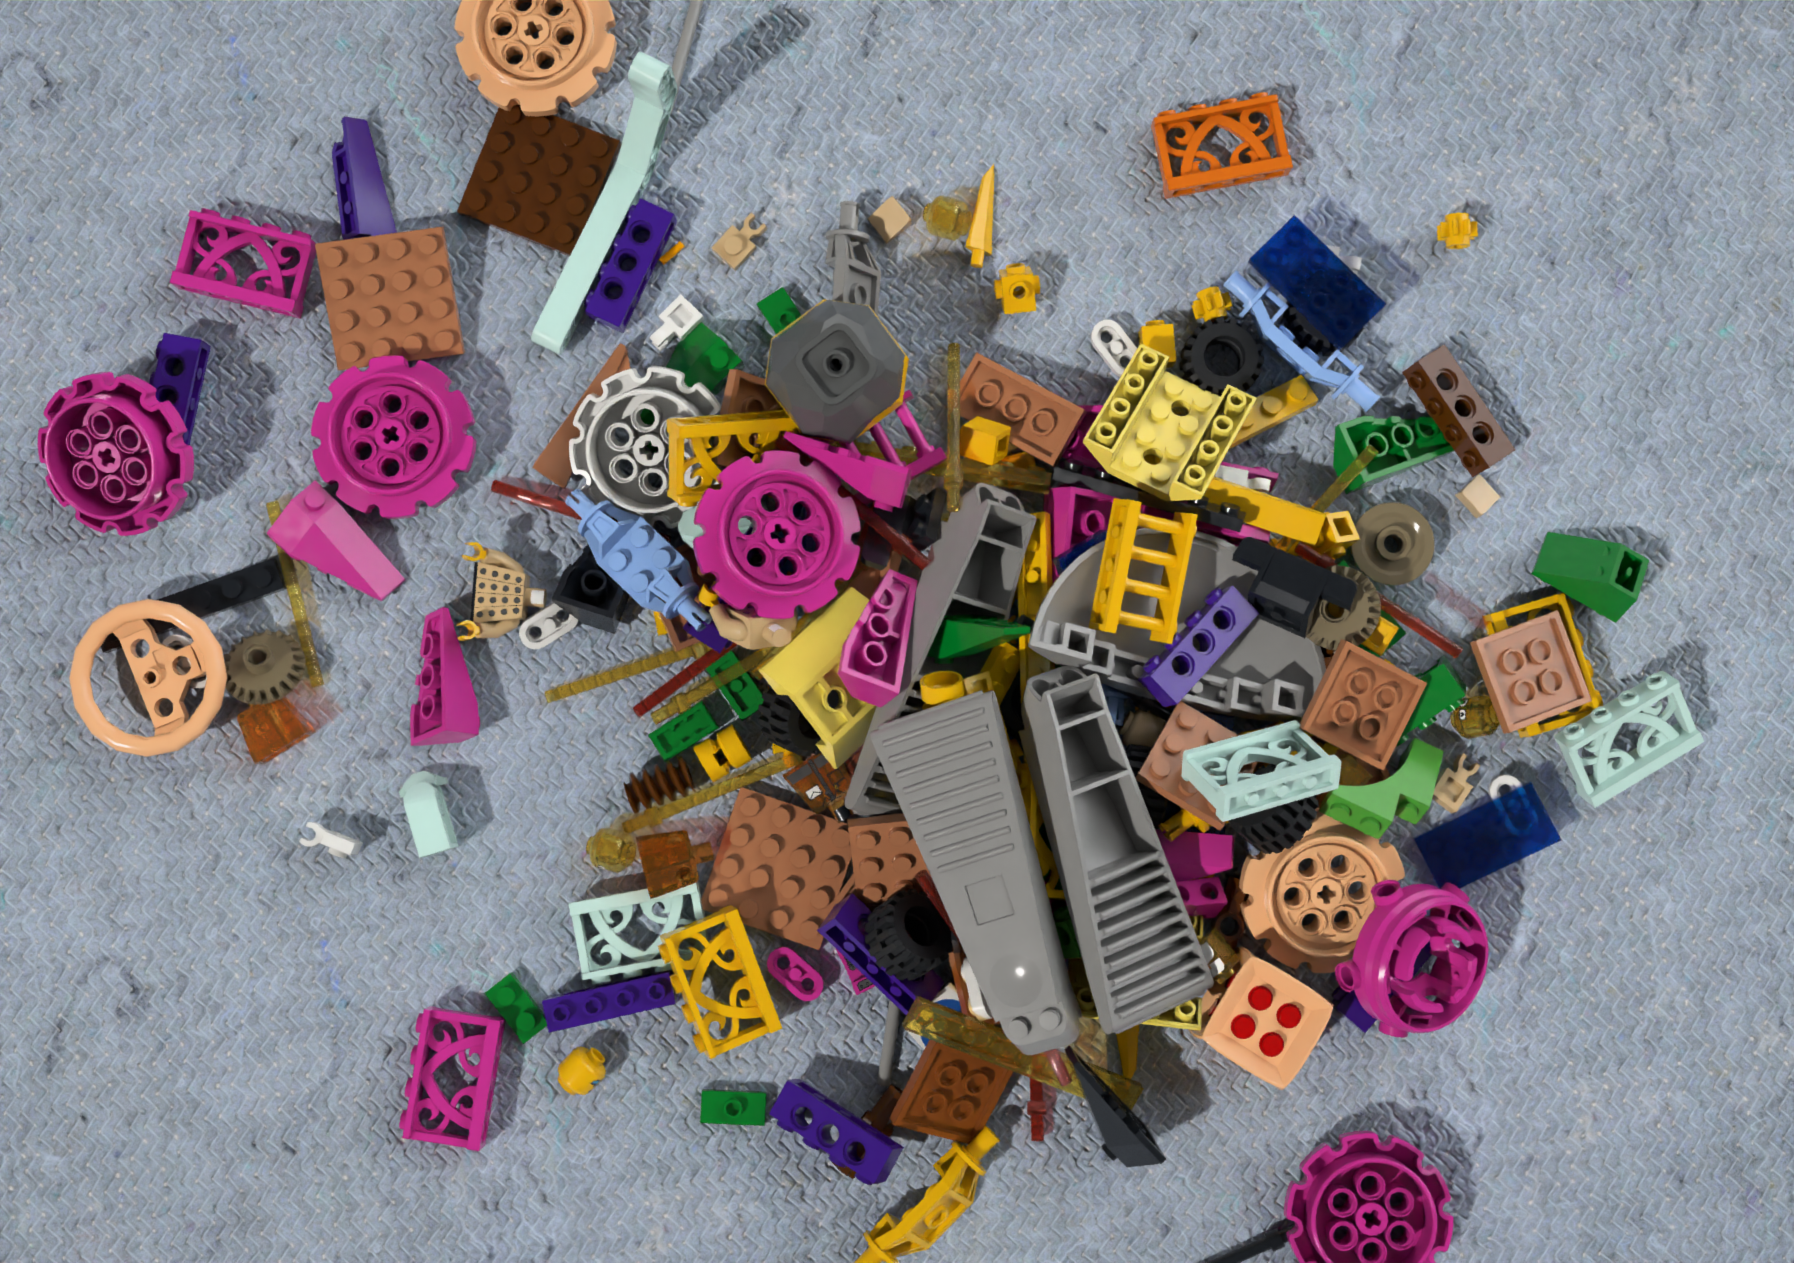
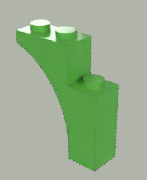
M1414 738L1401 754L1395 774L1383 781L1365 786L1339 785L1338 789L1329 791L1323 799L1319 812L1378 840L1393 822L1394 815L1416 825L1431 806L1444 751Z

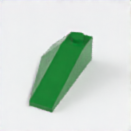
M701 322L678 343L666 368L683 372L685 374L684 383L686 386L692 387L699 382L716 396L726 386L729 369L742 371L745 366L734 351ZM644 408L640 414L641 420L647 425H652L655 421L654 413L650 409ZM651 441L646 445L653 453L658 451V447L652 446Z
M1361 416L1335 426L1333 467L1347 495L1455 451L1450 443L1445 440L1442 431L1432 417L1401 419L1400 416H1390L1389 418Z
M979 614L945 615L927 657H933L934 663L951 664L954 663V658L968 657L1030 634V626Z

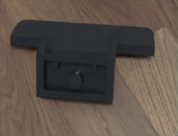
M936 487L927 495H921L917 500L906 495L902 508L894 506L893 512L873 507L861 553V562L866 566L882 571L887 567L891 551L913 558L935 543L947 493Z
M1252 537L1244 538L1233 554V561L1258 571L1248 593V602L1259 613L1256 617L1302 638H1306L1311 630L1313 613L1320 599L1350 611L1358 592L1354 581Z

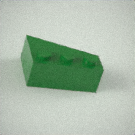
M1445 655L1436 660L1437 664L1425 672H1419L1415 675L1416 678L1426 682L1427 685L1396 747L1408 740L1410 737L1407 733L1416 727L1423 730L1437 720L1435 715L1446 709L1449 713L1464 703L1462 697L1466 695V684Z

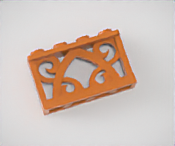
M1261 92L1250 96L1248 100L1237 101V98H1229L1220 101L1217 106L1207 107L1206 104H1198L1189 107L1188 111L1176 113L1175 110H1166L1158 113L1157 117L1152 121L1151 130L1160 166L1165 199L1288 176L1293 168V164L1287 148L1277 94L1268 96L1267 92ZM1260 112L1267 116L1269 127L1266 132L1256 136L1253 132L1259 128L1261 120L1253 124L1249 121V116ZM1240 116L1239 122L1232 119V117ZM1202 123L1195 131L1193 125ZM1215 127L1229 131L1243 141L1233 151L1229 160V167L1222 168L1220 162L1212 154L1205 151H1197L1203 139ZM1181 128L1185 131L1184 137L1178 138L1175 136L1174 138L1180 145H1187L1186 150L1175 149L1167 143L1166 134L1170 129ZM1271 135H1273L1277 154L1276 158H1271L1268 150L1262 143ZM1250 148L1251 151H1248L1245 155H1248L1251 161L1245 164L1240 162L1239 154L1245 149ZM1169 155L1182 158L1180 176L1173 177ZM1194 158L1208 161L1210 164L1209 170L1200 171L1198 165L1202 161L1193 162Z

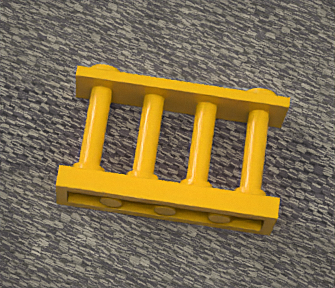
M1114 498L1088 628L1116 633L1117 625L1122 624L1151 630L1150 640L1172 644L1173 637L1178 628L1177 617L1192 541L1197 531V515L1175 512L1173 520L1141 514L1142 502ZM1137 527L1171 533L1167 553L1134 546ZM1134 559L1163 565L1161 584L1157 585L1128 579L1127 574L1130 560ZM1124 592L1158 598L1154 617L1121 611Z

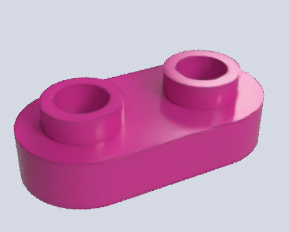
M783 946L771 952L767 960V968L776 980L802 1001H812L820 996L824 987V980L822 975L792 948ZM780 957H787L790 961L789 967H779L778 959ZM805 978L812 979L814 987L809 990L803 988L802 980Z

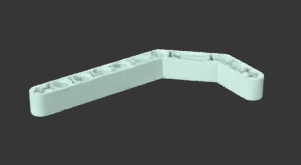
M641 51L635 56L628 73V80L635 98L617 162L531 336L532 342L559 355L568 346L586 309L584 302L591 289L595 290L600 281L598 273L602 264L605 261H610L614 252L611 248L618 233L623 234L628 224L625 222L628 210L632 205H637L653 174L677 93V84L671 66Z

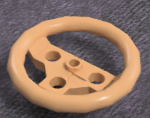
M145 599L118 605L92 622L75 648L69 681L74 708L91 734L116 751L150 757L178 751L205 733L222 707L228 677L222 647L205 621L179 604ZM150 618L173 623L188 633L194 641L190 645L178 650L159 642L155 629L146 619ZM111 633H114L120 640L154 725V736L144 737L123 732L106 720L94 701L90 680L94 657L107 636ZM146 640L150 648L149 653L141 658L136 653V645L139 641ZM185 656L190 660L191 668L187 674L182 675L177 671L176 665L179 659ZM207 675L203 699L189 719L184 699L189 690L192 680ZM166 698L173 703V711L167 717L163 716L159 710L160 703Z

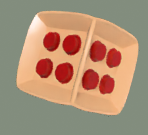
M1239 946L1235 950L1227 977L1217 974L1213 980V987L1207 989L1202 998L1201 1030H1189V1032L1194 1037L1203 1039L1217 1052L1279 1090H1284L1298 1074L1321 1037L1331 1017L1334 1004L1286 972L1256 957L1248 949Z

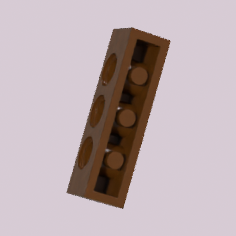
M1445 344L1402 372L1409 386L1415 391L1425 406L1427 413L1434 419L1442 431L1445 440L1450 443L1460 458L1462 465L1472 477L1490 468L1516 450Z

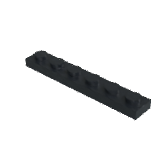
M1075 459L1060 460L1054 469L1052 477L1053 480L1120 499L1142 502L1141 505L1173 514L1175 512L1196 514L1198 521L1237 532L1241 531L1246 512L1240 511L1239 506L1227 502H1222L1221 505L1208 502L1209 498L1203 496L1201 500L1165 501L1107 473L1103 467H1097L1096 470L1084 467L1083 462Z
M272 558L157 600L179 604L200 619H204L286 590L287 588L278 561ZM146 619L155 629L157 635L179 628L170 622ZM114 633L108 635L101 645L104 653L122 648L120 640Z

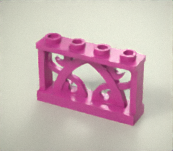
M201 208V212L190 210L188 215L189 221L175 271H172L169 283L180 290L301 319L304 309L302 305L316 256V243L311 240L310 234L293 230L292 234L280 232V227L268 223H262L261 227L250 225V220L232 215L231 220L221 218L220 213L206 208ZM214 228L218 230L219 236L216 240H211L207 236L208 244L214 248L209 253L201 247L199 237L205 229ZM228 231L238 233V235L230 238ZM264 240L275 242L276 244L271 249ZM252 244L263 257L268 270H260L253 273L246 279L243 286L239 287L237 286V277L234 269L223 259L237 249ZM288 247L296 248L300 253L299 263L294 268L282 270L280 265L288 264L293 259L292 256L288 258L283 257V250ZM195 252H198L205 258L198 265L193 275H190ZM217 264L221 265L227 272L223 280H216V273L220 271L218 268H215ZM296 276L290 299L286 298L284 277ZM271 277V281L263 280L266 282L264 290L261 291L256 288V282L259 279Z
M429 1006L424 1009L423 1013H419L416 1021V1032L420 1033L418 1045L413 1046L410 1057V1064L414 1065L413 1076L408 1078L405 1087V1097H409L407 1110L402 1111L399 1128L403 1129V1139L458 1146L475 1151H480L485 1146L506 1023L503 1017L461 1012ZM441 1021L451 1023L456 1029L457 1041L452 1043V1037L446 1030H443L444 1039L437 1041L433 1034L434 1027ZM462 1023L486 1026V1033L465 1037ZM430 1048L438 1052L428 1061ZM470 1048V1057L473 1053L479 1054L480 1062L477 1065H471L468 1062L466 1049ZM458 1053L459 1061L464 1070L478 1078L477 1085H470L458 1091L450 1102L440 1090L433 1073L444 1061ZM423 1088H425L429 1096L422 1099ZM464 1095L470 1096L473 1100L471 1108L465 1107L464 1103L461 1104L460 1110L456 1108L459 1100ZM423 1108L431 1110L432 1115L428 1120L436 1118L440 1112L445 1117L438 1127L427 1129L419 1120L421 1110ZM451 1120L459 1126L468 1129L469 1135L465 1136L443 1131Z

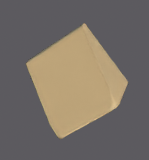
M893 196L888 198L867 218L886 244L911 226V218Z
M1480 474L1476 475L1455 494L1475 518L1482 516L1500 498Z

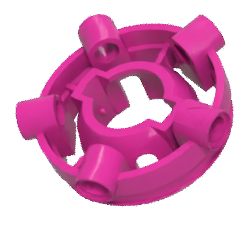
M1396 880L1381 881L1371 889L1376 908L1369 915L1359 933L1353 958L1337 964L1335 968L1336 980L1344 991L1350 992L1355 990L1361 1006L1369 1015L1380 1021L1379 1031L1386 1035L1405 1038L1409 1032L1418 1034L1439 1030L1455 1021L1464 1013L1482 985L1488 963V940L1484 925L1477 912L1468 904L1470 901L1469 897L1460 888L1446 882L1441 889L1428 884H1413L1401 888ZM1430 909V915L1425 916L1427 914L1426 911ZM1452 939L1460 941L1459 948L1454 946ZM1430 942V954L1437 957L1429 975L1421 971L1419 975L1413 978V966L1421 949ZM1392 992L1393 996L1389 1000L1388 994ZM1433 995L1437 998L1432 1002L1425 997Z

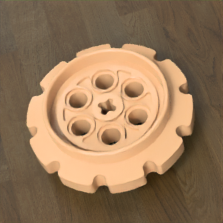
M462 0L457 11L454 28L458 35L464 37L462 42L457 43L455 48L459 62L470 81L481 80L478 90L488 101L506 111H510L514 105H521L520 108L525 116H549L559 112L558 106L560 103L568 102L571 107H575L588 99L599 88L595 76L601 72L608 73L615 58L617 41L613 34L607 32L610 28L616 26V22L608 0ZM524 2L532 3L527 11H518L520 4ZM553 7L563 8L559 15H549ZM502 27H512L509 34L503 36L498 35V32ZM534 32H538L539 37L537 39H533ZM564 36H574V40L570 44H560ZM514 55H523L522 61L518 64L509 63ZM544 60H554V64L549 69L540 68Z
M1316 808L1317 815L1311 822V828L1304 833V837L1300 841L1297 840L1294 843V846L1289 849L1284 848L1282 852L1277 854L1274 852L1265 854L1262 851L1258 855H1248L1246 857L1240 875L1239 888L1243 893L1249 894V898L1242 902L1240 907L1244 921L1254 938L1257 940L1267 938L1264 949L1273 958L1294 969H1297L1301 963L1307 962V967L1313 973H1333L1337 964L1353 957L1359 933L1369 915L1376 908L1371 894L1372 887L1384 880L1399 881L1405 877V872L1398 852L1389 842L1379 844L1378 839L1319 812L1320 808ZM1338 855H1343L1342 864L1337 868H1331L1332 859ZM1311 858L1310 867L1305 871H1299L1298 866L1303 859ZM1360 881L1359 890L1356 893L1349 894L1350 885L1353 882ZM1326 885L1328 889L1323 890V886ZM1296 887L1297 893L1295 897L1284 900L1286 890ZM1321 891H1322V895L1319 896V895L1317 894V892H1321ZM1341 910H1346L1345 918L1340 922H1334L1335 915ZM1313 913L1315 917L1312 923L1305 926L1302 925L1304 916Z

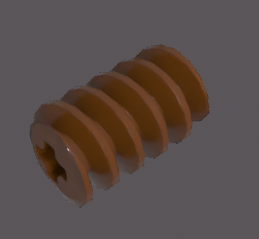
M682 756L678 757V767H674L670 760L666 761V771H662L655 764L654 775L650 776L647 770L643 768L641 779L638 780L634 773L631 772L629 773V783L626 784L624 782L629 804L635 814L640 812V803L649 810L652 808L653 799L658 805H664L665 794L673 802L677 799V790L683 797H688L689 786L696 792L689 767Z

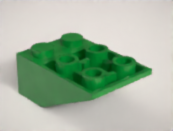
M1547 532L1531 574L1567 594L1570 598L1593 609L1599 615L1605 616L1616 623L1637 601L1649 559L1621 543Z

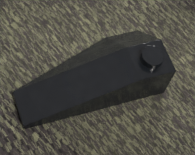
M587 545L583 549L582 555L573 565L570 564L563 571L552 597V602L583 624L615 634L630 595L597 564L589 545Z
M1070 1045L1064 1050L1096 1127L1105 1142L1101 1147L1110 1159L1115 1161L1118 1158L1126 1167L1162 1164L1166 1157L1144 1122Z

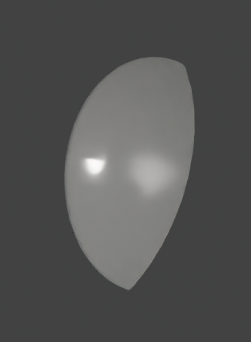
M1148 528L1137 529L1134 546L1167 553L1171 533ZM1196 531L1192 541L1177 617L1178 633L1186 627L1184 624L1185 619L1195 610L1200 611L1207 604L1204 601L1206 596L1217 587L1223 589L1233 585L1248 601L1249 589L1258 571L1232 560L1237 546L1215 536ZM1104 540L1076 558L1050 587L1034 620L1028 647L1060 666L1076 667L1086 676L1096 673L1102 684L1157 700L1138 681V678L1145 672L1143 669L1144 664L1154 655L1159 656L1166 649L1163 646L1164 643L1150 640L1151 630L1122 624L1117 625L1116 633L1088 628L1105 545ZM1131 559L1127 577L1128 579L1160 585L1164 566ZM1125 591L1121 611L1154 617L1158 598ZM1214 615L1213 622L1215 626L1219 628V618L1216 615ZM1255 617L1181 701L1196 710L1272 722L1282 721L1284 723L1296 720L1300 723L1326 671L1321 647L1315 645L1307 637L1302 638ZM1194 637L1193 646L1197 651H1199L1200 643L1198 639ZM1173 659L1172 668L1178 674L1179 664Z

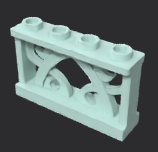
M1664 671L1654 673L1648 676L1645 681L1630 690L1623 691L1617 698L1595 708L1589 715L1567 725L1562 731L1554 735L1576 783L1574 786L1578 795L1594 808L1704 742L1701 732L1695 727L1681 692L1679 680ZM1667 696V706L1665 710L1657 717L1663 705L1660 700ZM1674 713L1677 723L1671 726L1665 721ZM1632 722L1648 725L1639 736L1637 748L1629 753L1621 749H1611L1613 740L1623 723ZM1584 747L1589 752H1594V755L1580 757L1578 749ZM1613 757H1620L1619 759H1617V760H1615V761H1614L1613 759H1610V758H1613ZM1593 765V774L1588 777L1584 766Z
M1293 720L1185 750L1183 752L1181 777L1185 781H1190L1216 808V816L1222 822L1338 789L1342 761L1335 754L1328 755L1300 729V723ZM1296 750L1298 752V754L1294 756L1291 755L1292 751ZM1256 761L1277 765L1275 771L1262 775L1251 773L1239 774L1243 765Z
M699 878L685 880L684 884L682 881L672 883L674 887L671 886V883L661 885L663 893L654 897L651 887L568 903L570 916H572L582 980L591 979L592 984L611 981L610 975L623 973V978H630L642 975V969L654 967L655 972L671 970L670 962L665 964L662 957L655 958L660 953L658 946L662 944L660 935L675 930L678 925H687L694 922L690 919L680 918L684 895L691 894L695 921L705 917L701 901ZM661 902L664 904L665 909L661 913L670 912L668 918L660 917L653 913L655 903ZM640 903L643 913L650 920L665 924L659 937L646 951L632 946L616 934L629 924L633 915V904ZM618 910L623 914V920L619 925L611 928L609 924L616 922L611 918V913ZM589 913L593 924L600 933L588 942L583 914ZM707 929L699 932L709 942ZM602 939H605L609 944L601 949L600 956L604 952H609L612 956V961L607 965H598L591 957L593 946ZM697 940L693 947L701 953L704 946ZM678 949L679 955L683 960L691 958L692 952L690 949ZM622 954L636 960V962L620 964Z

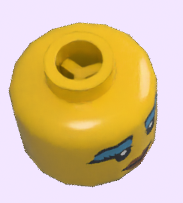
M582 1046L574 1048L558 1066L559 1076L557 1079L559 1084L571 1095H586L590 1093L605 1077L604 1056L593 1047L590 1049Z

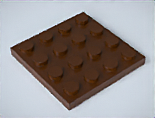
M514 105L510 111L498 108L457 212L467 218L570 257L603 191L621 142L554 115L525 116L520 108L521 105Z

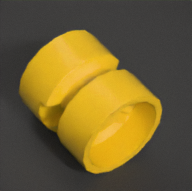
M936 671L923 676L920 679L921 698L925 702L922 710L963 697L962 675L953 671Z
M733 724L718 732L715 740L708 738L693 747L698 759L713 782L728 775L730 767L733 766L738 769L753 760ZM722 749L726 758L721 760L716 755V752Z

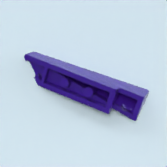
M344 116L341 120L343 140L342 142H335L332 149L342 238L346 240L397 233L368 122L364 119Z

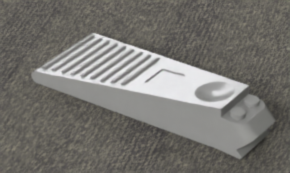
M978 483L954 504L948 522L940 521L936 542L931 545L916 589L900 693L883 707L876 706L845 798V807L853 810L854 814L874 817L903 813L873 746L870 732L877 730L878 725L922 711V706L925 702L921 698L920 679L923 676L936 671L957 672L963 678L980 673L993 649L992 647L968 657L954 658V663L951 664L934 663V658L927 657V654L944 616L979 614L1004 620L1009 618L1025 552L1036 523V516L1026 513L1020 500L1010 492L985 483Z
M1062 666L1031 677L1027 681L1021 703V715L1025 729L1018 732L1101 1028L1108 1035L1114 1032L1119 1034L1205 994L1206 989L1213 987L1214 981L1108 709L1099 676L1096 673L1086 676L1076 667Z
M981 690L878 725L877 730L870 732L871 741L995 1023L1000 1021L1006 1037L1025 1055H1035L1073 1043L1079 1035L1078 1018L1082 1017V1012L1070 983L995 692L991 690L983 693Z

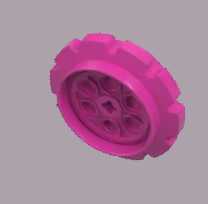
M394 355L370 359L369 368L363 372L356 366H352L331 383L328 388L332 393L331 401L328 403L319 402L314 413L311 435L320 439L321 444L312 451L323 481L330 485L334 483L339 484L336 496L340 500L365 514H370L375 507H379L380 515L386 519H404L418 516L419 506L423 503H426L431 508L440 506L459 489V484L456 482L455 477L459 472L468 473L470 471L475 456L477 441L472 436L467 435V429L475 424V419L465 395L460 390L449 392V386L452 381L447 375L421 360L414 367H409L407 359L403 356ZM401 399L402 405L399 411L390 413L389 404L391 401ZM367 414H372V425L368 428H362V418ZM422 415H428L429 422L427 426L423 429H416L417 418ZM391 433L399 436L397 442L389 439ZM371 445V456L366 460H361V449L364 446ZM421 446H426L428 449L426 458L422 461H416L415 451ZM397 461L400 467L398 473L388 477L386 471L388 465Z
M110 371L79 377L72 381L73 387L69 386L59 389L50 399L43 412L48 420V426L41 427L38 430L39 460L41 463L46 464L49 474L45 479L59 503L63 507L71 505L75 508L76 519L84 525L102 533L116 528L121 536L144 533L156 528L158 522L172 518L187 498V492L183 489V484L191 481L194 474L193 448L190 445H186L182 437L187 432V428L172 403L168 400L159 402L156 398V388L146 381L129 374L114 378L113 373Z
M778 450L762 453L760 463H754L749 456H745L726 467L717 475L716 479L720 484L719 490L708 488L701 496L695 512L694 524L699 525L703 529V534L693 540L695 557L702 574L713 573L716 576V583L712 586L713 591L735 609L742 610L747 604H751L755 608V614L759 617L789 619L794 616L796 606L801 607L804 613H810L826 605L838 594L834 585L837 579L840 581L850 579L860 552V547L854 545L851 541L852 534L861 530L858 512L852 497L842 498L839 496L838 488L842 484L841 480L819 462L812 461L806 467L801 465L798 453ZM763 495L771 496L774 499L776 506L773 512L766 511L762 507L761 498ZM795 504H801L805 507L807 512L805 520H798L793 515L792 510ZM741 518H746L752 523L753 531L750 535L740 532L738 522ZM776 529L777 532L782 531L784 537L779 540L772 539L770 533ZM804 535L814 539L816 546L813 552H808L802 547ZM749 550H756L760 553L762 562L759 567H753L749 564L747 560ZM782 558L790 560L793 564V572L790 576L784 575L779 569V562Z
M1373 1131L1347 1132L1339 1135L1337 1147L1330 1148L1326 1143H1321L1299 1164V1168L1304 1173L1303 1179L1300 1181H1290L1284 1202L1285 1217L1295 1222L1294 1227L1288 1230L1286 1235L1299 1263H1436L1434 1261V1254L1438 1251L1446 1252L1448 1250L1454 1220L1452 1215L1443 1211L1444 1204L1451 1200L1448 1187L1436 1167L1431 1164L1422 1167L1421 1163L1424 1154L1407 1141L1389 1135L1384 1142H1379L1378 1135ZM1366 1176H1374L1372 1188L1361 1190L1362 1179ZM1396 1192H1402V1202L1397 1206H1390L1391 1195ZM1338 1193H1346L1347 1199L1344 1205L1340 1207L1333 1206L1334 1196ZM1365 1212H1372L1374 1217L1372 1220L1364 1219L1363 1214ZM1402 1225L1404 1228L1403 1235L1398 1239H1391L1390 1233L1393 1227ZM1339 1226H1347L1346 1236L1343 1239L1335 1240L1333 1237L1335 1229ZM1374 1242L1376 1244L1374 1253L1370 1256H1363L1362 1249L1364 1245Z

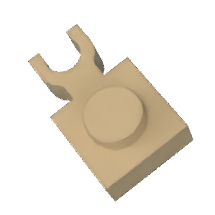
M752 212L744 220V226L740 231L732 225L712 247V251L735 271L757 249L751 240L755 237H760L767 230V226L764 223L756 230L749 227L750 223L755 219V215Z
M1464 753L1458 755L1455 759L1453 771L1449 768L1442 769L1437 777L1432 799L1451 814L1459 810L1473 788L1472 785L1466 782L1467 778L1474 775L1480 767L1478 763L1470 766L1469 770H1465L1463 761L1467 755Z

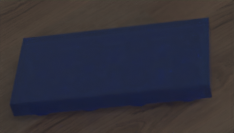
M1295 215L1248 261L1339 351L1386 305L1368 285Z
M1531 781L1413 837L1440 889L1446 882L1462 888L1561 841Z

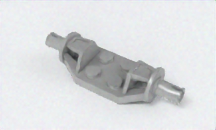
M853 201L840 202L839 229L826 232V239L829 242L825 264L835 268L833 272L832 300L869 305L878 316L881 271L866 245L869 242V235L858 231L860 204ZM853 249H854V251H855V254H856L858 260H855L854 253H853Z

